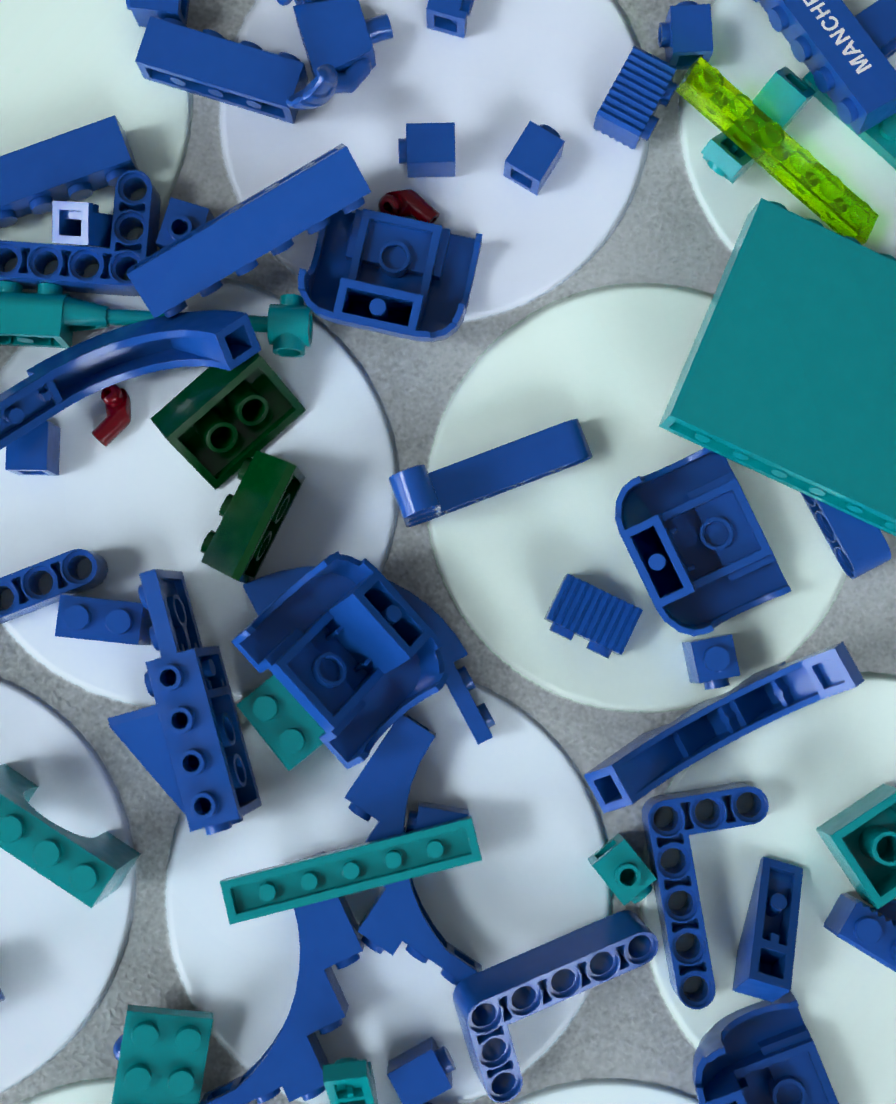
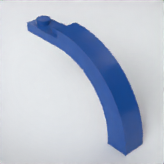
M200 310L178 313L170 318L160 316L105 332L45 359L26 370L29 377L0 394V450L70 405L119 382L152 372L180 367L204 366L228 371L233 370L261 351L248 314L229 310Z
M315 566L282 570L242 585L257 615H260L282 593ZM389 581L431 628L444 646L439 650L444 662V672L449 675L446 685L477 744L479 745L493 737L489 728L496 724L485 703L476 706L469 693L476 686L466 667L463 666L457 669L454 664L455 661L468 655L460 640L447 623L428 604L410 591Z

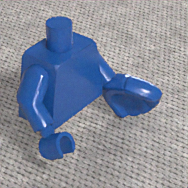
M277 0V2L282 6L288 5L292 1ZM294 0L297 4L293 6L297 26L314 79L303 90L287 97L286 104L292 109H316L326 104L334 93H353L370 74L371 69L376 66L373 44L393 38L387 13L364 19L359 0Z

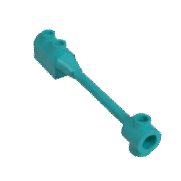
M0 281V345L69 348L72 347L73 332L107 328L110 325L126 326L154 318L151 312L147 310L110 309L108 306L71 298L70 295L63 294V287L53 283L38 284L37 293H23V286L21 284L11 281ZM296 294L281 295L280 304L269 305L268 316L248 315L254 332H267L268 343L273 345L272 352L274 354L291 358L302 357L305 355V347H311L313 311L307 305H304L302 296Z

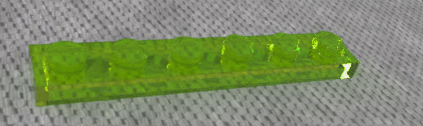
M700 56L690 66L675 91L837 234L855 238L861 245L866 243L879 215L844 185L837 176L833 175L816 160L807 149H804L787 134L778 123L774 122L759 109L748 96L731 84L719 70L712 67Z

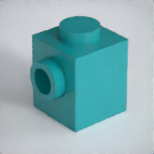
M620 833L588 858L592 867L624 906L630 901L635 904L644 899L653 889L650 884L657 879Z

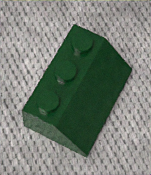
M256 353L231 371L209 367L157 412L151 420L166 440L216 490L241 468L247 457H254L257 450L263 449L305 412L306 409L263 357Z
M258 450L253 459L247 457L243 462L237 477L241 480V483L234 495L228 494L219 511V516L223 518L216 532L211 530L207 534L200 552L204 553L201 560L202 563L245 584L255 580L306 478L296 465Z

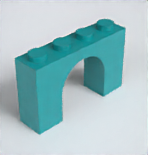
M0 765V848L90 908L116 891L141 853L107 831L97 837L89 838L72 833L48 820L28 803L39 786L8 765Z

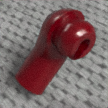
M411 189L388 192L380 198L378 203L379 211L382 213L401 217L413 216L416 220L433 224L440 215L436 209Z
M116 384L102 390L101 399L105 402L107 417L91 432L105 447L130 424L132 418L130 396L125 389L120 388Z

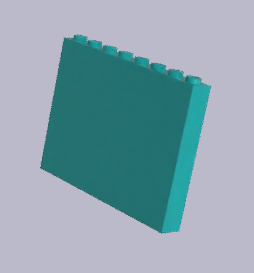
M761 198L747 215L659 427L896 536V259L891 255L877 253L862 246L855 238L841 236L826 229L817 220L805 219L792 213L781 203Z

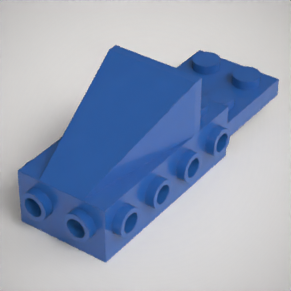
M161 569L146 571L139 574L142 585H139L138 593L143 607L149 610L153 625L149 629L150 639L154 648L160 651L161 658L145 662L147 672L144 675V680L148 693L155 698L156 705L107 719L110 728L186 815L190 832L205 828L207 835L215 834L232 828L233 824L242 822L244 815L262 805L220 648L219 646H202L183 572Z

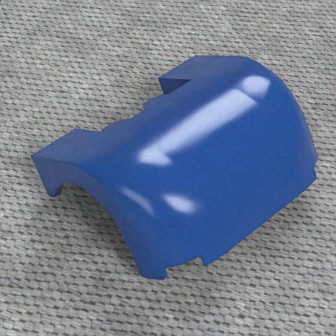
M364 208L363 210L356 209L355 213L350 212L348 214H344L340 210L328 217L330 224L319 231L315 252L308 271L300 268L298 274V290L311 311L320 318L336 324L413 341L433 343L446 340L457 332L466 315L482 245V234L476 233L475 239L451 234V229L443 228L442 225Z
M703 448L658 471L645 476H638L621 488L616 500L614 517L619 534L657 612L665 623L678 632L692 636L710 633L726 620L792 591L725 457Z
M339 551L329 555L303 575L231 641L260 674L269 669L320 725L324 732L319 739L346 769L365 761L374 744L387 729L416 704L440 691L449 676L444 672V662L439 650L444 646L431 628L366 558L360 561L349 555H342Z
M791 991L773 1003L763 1000L725 1016L701 1038L693 1056L692 1069L693 1082L699 1104H839L814 1041L803 1022L798 1009L799 1004Z

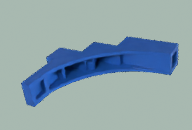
M843 642L789 663L784 661L752 674L727 693L698 703L673 722L641 734L584 774V777L603 813L632 805L677 773L740 737L819 700L856 688L865 680Z
M406 713L392 725L344 797L351 802L348 808L357 816L366 821H369L371 817L378 820L364 843L405 833V817L411 785L421 760L436 737V733ZM412 878L384 885L360 922L357 932L363 935L361 940L367 947L379 954H382L385 950L393 956L403 941L407 944L405 949L411 956L422 963H426L429 959L441 967V975L455 986L466 977L482 971L481 964L447 942L422 905Z
M345 895L294 908L298 924L300 958L296 991L288 1017L273 1043L246 1073L205 1093L199 1104H247L255 1099L260 1104L278 1095L281 1091L280 1087H283L289 1102L302 1097L303 1101H307L325 1091L323 1065L329 1064L315 1032L319 1030L320 1035H324L340 1027L343 1024L342 1019L346 1017L349 1007L331 966L336 965L337 969H342L360 959L358 953L363 951L365 945L361 940L363 935L357 932L359 926Z

